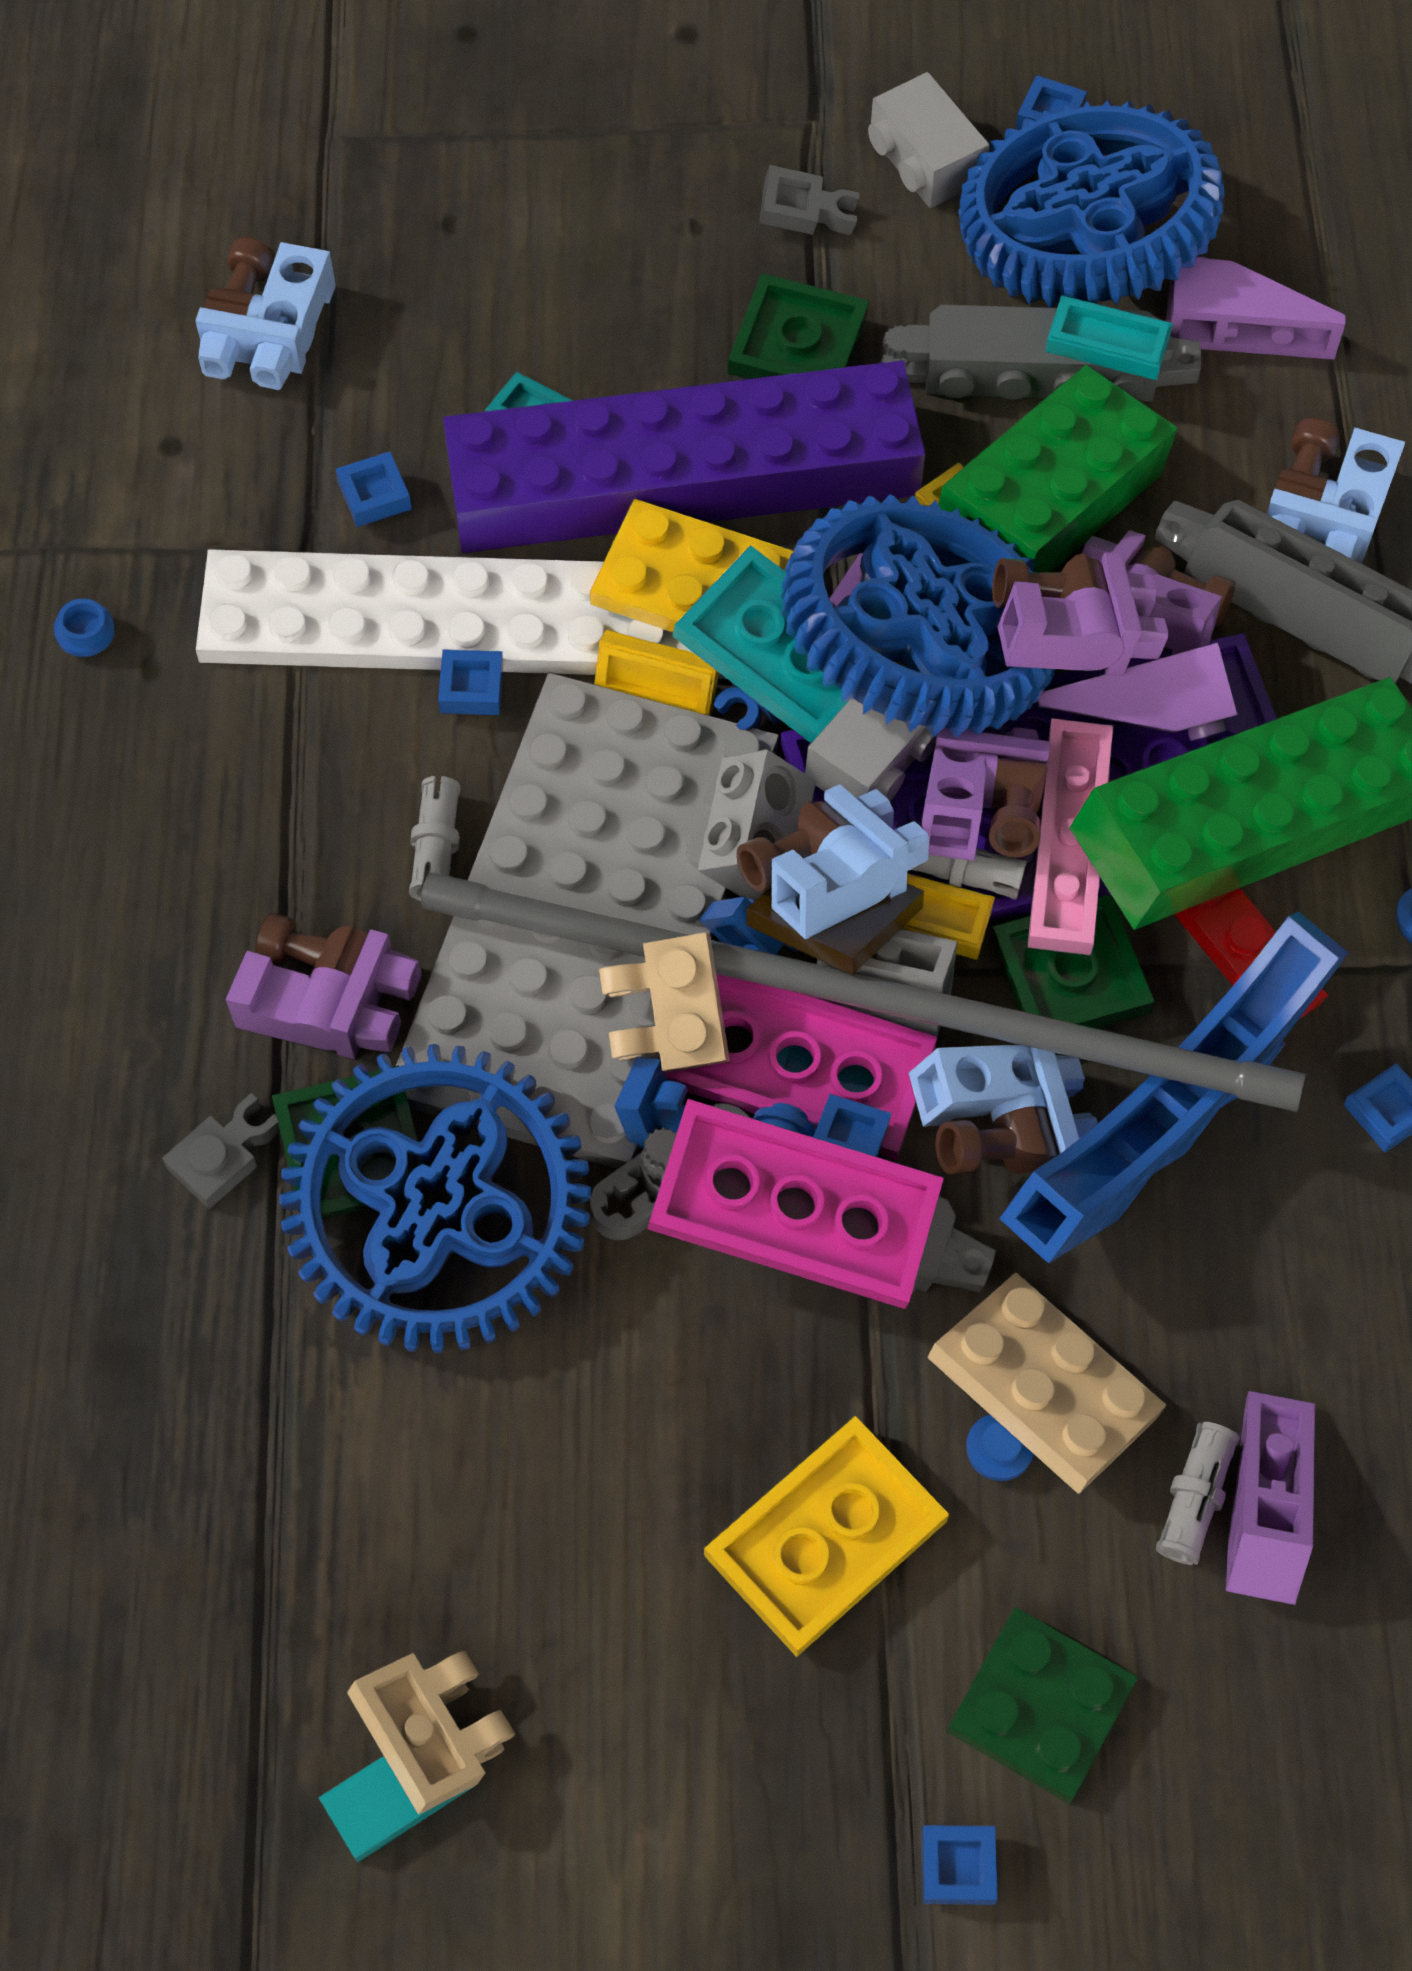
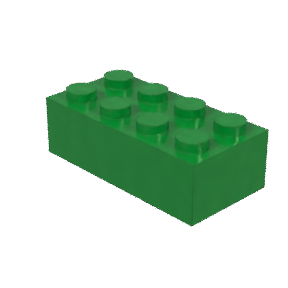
M1085 365L943 484L938 505L941 510L951 513L958 508L960 516L970 521L980 518V526L990 532L998 530L999 538L1006 544L1016 543V551L1021 558H1032L1034 572H1053L1086 543L1091 536L1095 535L1162 475L1178 428L1101 374Z

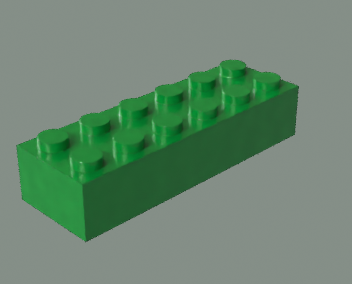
M1385 678L1093 788L1069 828L1133 930H1136L1411 820L1412 707L1392 678Z

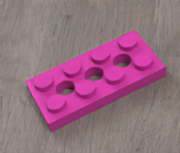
M716 974L724 1027H742L751 1034L753 1041L742 1052H728L730 1062L665 1072L668 1080L685 1085L688 1093L722 1104L728 1103L752 1114H755L760 1108L771 1107L775 1103L790 1104L804 1111L808 1116V1121L815 1129L829 1094L890 1112L892 1115L889 1128L879 1155L897 1160L916 1106V1099L908 1073L935 1050L937 1036L805 994ZM796 1045L807 1049L814 1061L805 1071L792 1073L784 1070L779 1065L776 1059L777 1055L782 1049ZM860 1065L872 1073L874 1083L868 1090L855 1093L844 1089L839 1083L837 1076L847 1066Z
M687 1099L647 1229L906 1309L910 1302L944 1178ZM726 1168L740 1170L747 1176L750 1182V1192L740 1199H727L716 1191L713 1184L714 1175ZM789 1188L802 1189L811 1196L814 1203V1212L804 1219L789 1218L778 1206V1195ZM852 1208H864L870 1211L877 1220L878 1233L869 1239L852 1237L843 1227L842 1215L844 1212Z

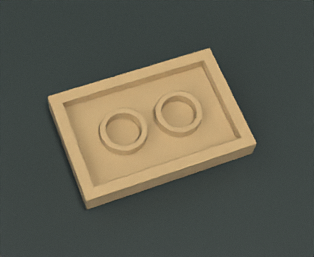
M1018 1273L1013 1274L934 1344L927 1357L1078 1494L1159 1417L1166 1406L1163 1401Z

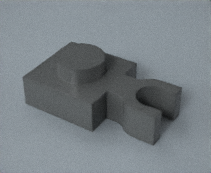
M769 165L764 181L759 223L813 235L817 223L820 222L835 232L851 235L857 222V216L844 214L839 209L854 212L860 193L844 189L835 192L823 191V176Z
M252 1093L238 1104L234 1110L232 1121L224 1128L210 1115L162 1158L165 1167L209 1210L257 1167L254 1156L248 1150L257 1145L267 1144L280 1133L275 1114L268 1118L261 1126L255 1127L247 1124L249 1118L261 1109L258 1098Z

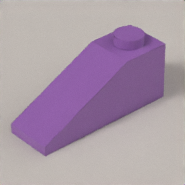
M1196 257L1195 267L1182 268L1179 280H1170L1167 291L1166 322L1173 323L1170 337L1199 341L1201 349L1335 359L1345 327L1344 314L1229 260Z
M1218 643L1126 668L1123 676L1104 674L1044 691L1038 700L1039 708L1171 733L1187 729L1190 741L1226 731L1223 719L1237 715Z
M1248 1391L1228 1539L1226 1591L1293 1605L1296 1603L1313 1548L1314 1403Z

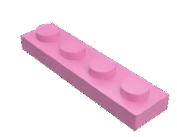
M1053 718L1051 720L1048 741H1050L1048 767L1042 797L1040 842L1037 847L1028 948L1091 955L1094 944L1100 876L1069 827L1093 788L1108 783L1113 733L1112 725Z

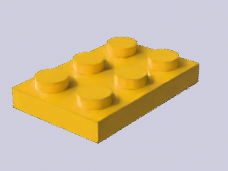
M634 499L590 590V605L673 632L675 624L750 545L784 571L794 551Z
M855 1416L704 1548V1556L790 1651L798 1657L947 1522L949 1513Z

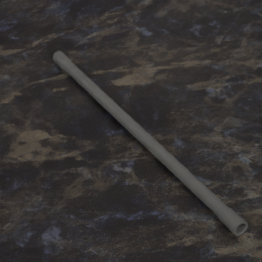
M433 872L428 874L421 895V906L426 910L473 921H492L645 957L643 943L688 936V934L493 890L481 883ZM711 940L716 974L1222 1091L1233 1094L1241 1100L1297 1112L1306 1076L1305 1073L1253 1061L1238 1062L857 973L851 975L840 969Z

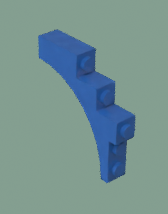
M1299 911L1288 916L1238 981L1178 1048L1238 1062L1253 1061L1270 1065L1285 1046L1284 1038L1349 953ZM1150 1075L1093 1129L1061 1154L1033 1171L999 1219L1046 1262L1051 1263L1118 1221L1155 1172L1185 1155L1218 1110L1238 1097L1230 1093Z

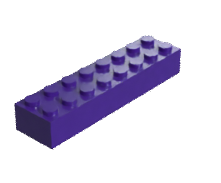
M904 360L443 417L461 553L618 534L634 499L704 522H714L846 505L849 500L863 503L868 496L878 501L885 500L889 494L895 496L896 499L915 496V492L921 489L925 452Z

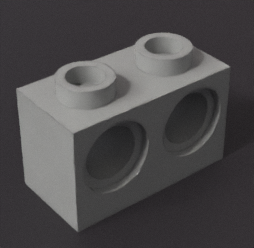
M768 749L722 758L697 871L740 897L759 898L766 890L757 892L747 884L738 867L737 848L739 845L757 837H765L774 843L797 830L801 808L808 801L812 802L816 781Z

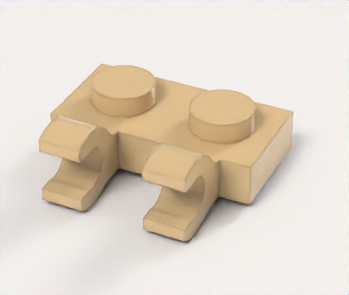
M708 933L643 943L645 963L622 964L599 969L603 995L609 994L610 998L650 991L655 1026L609 1032L613 1059L619 1058V1061L636 1059L637 1056L647 1057L660 1054L662 1071L664 1072L730 1062L711 937Z
M466 1651L458 1652L426 1670L422 1668L415 1654L412 1653L355 1680L347 1692L418 1815L476 1786L485 1775L480 1764L502 1753L504 1747L501 1743L515 1735L501 1710L493 1712L476 1723L459 1730L444 1705L466 1694L469 1689L465 1683L477 1678L479 1675Z

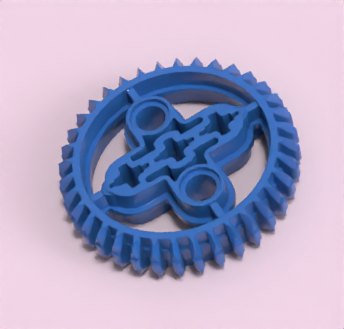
M1110 99L1103 106H1091L1087 100L1084 107L1070 109L1065 104L1062 112L1051 114L1044 110L1042 119L1037 121L1024 119L1022 129L1020 130L1006 129L1004 140L990 141L989 152L978 155L977 166L968 169V179L966 183L962 184L959 208L962 240L966 242L967 253L971 256L972 263L976 264L982 277H989L994 288L1005 287L1010 298L1023 294L1029 305L1043 299L1048 308H1053L1059 303L1061 295L1095 304L1111 300L1116 306H1118L1120 298L1131 295L1140 300L1142 290L1151 288L1155 291H1160L1164 278L1179 280L1182 268L1195 267L1196 257L1207 253L1208 243L1216 238V230L1221 222V214H1223L1224 210L1223 198L1225 194L1221 166L1218 164L1217 156L1212 151L1211 143L1202 139L1201 131L1190 129L1187 119L1174 120L1170 110L1156 114L1152 104H1148L1141 109H1135L1131 100L1127 101L1123 106H1113ZM1038 172L1039 180L1018 188L1011 195L1004 210L996 214L1002 202L1014 188ZM1189 191V195L1179 211L1162 227L1145 237L1143 226L1164 218L1169 213L1177 195ZM1076 250L1079 251V253H1080V254H1077V255H1068V254H1067V253H1070V252H1073V251H1076Z
M891 494L882 503L871 496H868L861 505L849 500L843 509L831 508L823 519L817 518L813 526L808 531H805L803 537L798 540L794 552L789 558L785 568L787 573L782 582L783 591L781 598H783V609L781 615L787 619L786 634L795 638L794 652L808 655L807 670L823 672V687L837 686L842 690V702L855 699L863 704V715L870 710H874L885 716L886 725L894 719L905 722L909 732L913 731L918 725L926 726L933 737L944 728H947L956 738L967 728L973 733L980 735L985 728L990 726L999 730L1008 720L1016 721L1026 709L1030 710L1033 703L1039 700L1043 690L1048 688L1055 674V669L1012 667L997 675L985 676L987 667L985 655L988 651V640L993 633L999 631L998 625L1005 609L997 608L993 602L992 583L996 564L1000 558L1020 559L1026 562L1029 572H1034V563L1032 558H1021L1017 554L1016 543L1006 544L999 538L998 530L990 532L980 526V518L970 521L961 517L958 508L952 513L941 510L936 500L930 506L920 505L914 496H911L906 503H900ZM862 554L860 562L862 576L860 583L852 590L851 595L845 596L838 606L834 608L824 585L823 574L825 570L842 559ZM895 661H902L905 667L895 663Z
M431 1044L427 1050L428 1062L417 1063L413 1048L407 1046L402 1049L403 1066L392 1068L387 1054H380L377 1057V1063L381 1073L370 1078L367 1069L363 1065H357L353 1071L359 1086L352 1091L345 1082L335 1080L332 1088L340 1101L333 1106L327 1100L318 1098L313 1104L316 1112L324 1119L321 1125L307 1119L301 1120L299 1124L301 1133L306 1138L312 1140L311 1144L307 1145L296 1142L290 1143L288 1147L289 1155L296 1161L304 1163V1166H290L282 1169L281 1177L283 1181L289 1185L300 1187V1190L287 1191L280 1194L279 1203L284 1209L300 1211L299 1214L289 1216L281 1221V1227L285 1234L305 1235L289 1245L287 1248L292 1259H304L313 1256V1259L305 1263L298 1273L305 1283L313 1282L323 1276L325 1277L313 1293L320 1304L330 1301L338 1294L341 1295L332 1311L333 1316L338 1321L342 1322L358 1309L360 1313L355 1321L354 1329L359 1335L365 1336L377 1320L382 1322L378 1338L382 1345L389 1346L393 1342L399 1328L406 1330L404 1346L407 1351L415 1352L417 1350L420 1332L430 1333L432 1351L434 1353H442L445 1347L443 1333L455 1332L459 1349L467 1350L470 1348V1338L467 1329L480 1326L483 1339L486 1343H491L496 1340L494 1327L491 1323L492 1320L501 1316L505 1326L513 1332L520 1327L517 1315L513 1311V1308L519 1303L532 1316H536L541 1312V1306L537 1298L532 1294L536 1288L551 1297H555L558 1294L559 1286L548 1275V1272L552 1269L561 1275H570L574 1269L573 1263L559 1252L561 1249L572 1252H580L583 1249L584 1239L567 1229L568 1227L580 1228L589 1225L590 1214L583 1209L571 1207V1204L590 1200L591 1187L585 1184L570 1183V1181L582 1178L589 1172L586 1160H566L567 1157L575 1154L582 1148L580 1137L578 1135L557 1137L570 1126V1117L564 1112L546 1119L545 1116L555 1105V1097L552 1093L547 1092L531 1101L529 1098L537 1086L536 1079L532 1075H527L516 1086L511 1085L515 1074V1065L506 1061L494 1075L489 1072L492 1060L491 1054L482 1051L477 1056L473 1067L466 1065L467 1057L464 1046H455L452 1052V1061L442 1062L439 1045ZM448 1086L466 1089L481 1095V1099L457 1102L443 1109L433 1121L421 1142H417L398 1131L385 1127L367 1128L351 1138L344 1137L346 1129L363 1112L387 1097L419 1087ZM499 1107L508 1109L526 1126L536 1140L547 1165L551 1185V1208L544 1236L540 1240L533 1238L532 1216L525 1202L514 1193L491 1181L504 1158L508 1146L506 1127L496 1112ZM479 1125L478 1132L482 1146L479 1148L476 1145L470 1144L464 1152L458 1154L459 1150L455 1135L458 1133L461 1136H468L472 1129H477ZM374 1153H386L396 1159L394 1171L382 1180H371L361 1174L363 1162ZM332 1155L339 1156V1174L347 1192L359 1202L380 1213L368 1234L363 1249L364 1265L372 1281H374L372 1289H365L343 1268L336 1258L324 1230L321 1215V1188L324 1172ZM414 1162L420 1165L411 1172L410 1163ZM473 1172V1182L477 1196L473 1197L467 1204L464 1186ZM446 1183L445 1188L450 1201L449 1204L436 1202L431 1210L427 1209L426 1211V1203L422 1194L424 1188L429 1192L435 1193L440 1185H445ZM405 1191L408 1207L400 1219L394 1199L400 1197V1194ZM489 1214L503 1215L512 1224L509 1235L499 1242L489 1243L483 1241L475 1233L478 1222ZM461 1221L462 1231L457 1232L451 1229ZM409 1241H413V1248L418 1258L417 1261L413 1263L403 1260L398 1268L394 1267L389 1249L392 1246L403 1249ZM451 1252L460 1255L474 1264L488 1268L505 1267L523 1256L529 1259L527 1266L507 1286L490 1297L465 1307L429 1311L406 1308L390 1302L392 1295L415 1293L427 1287L439 1274Z

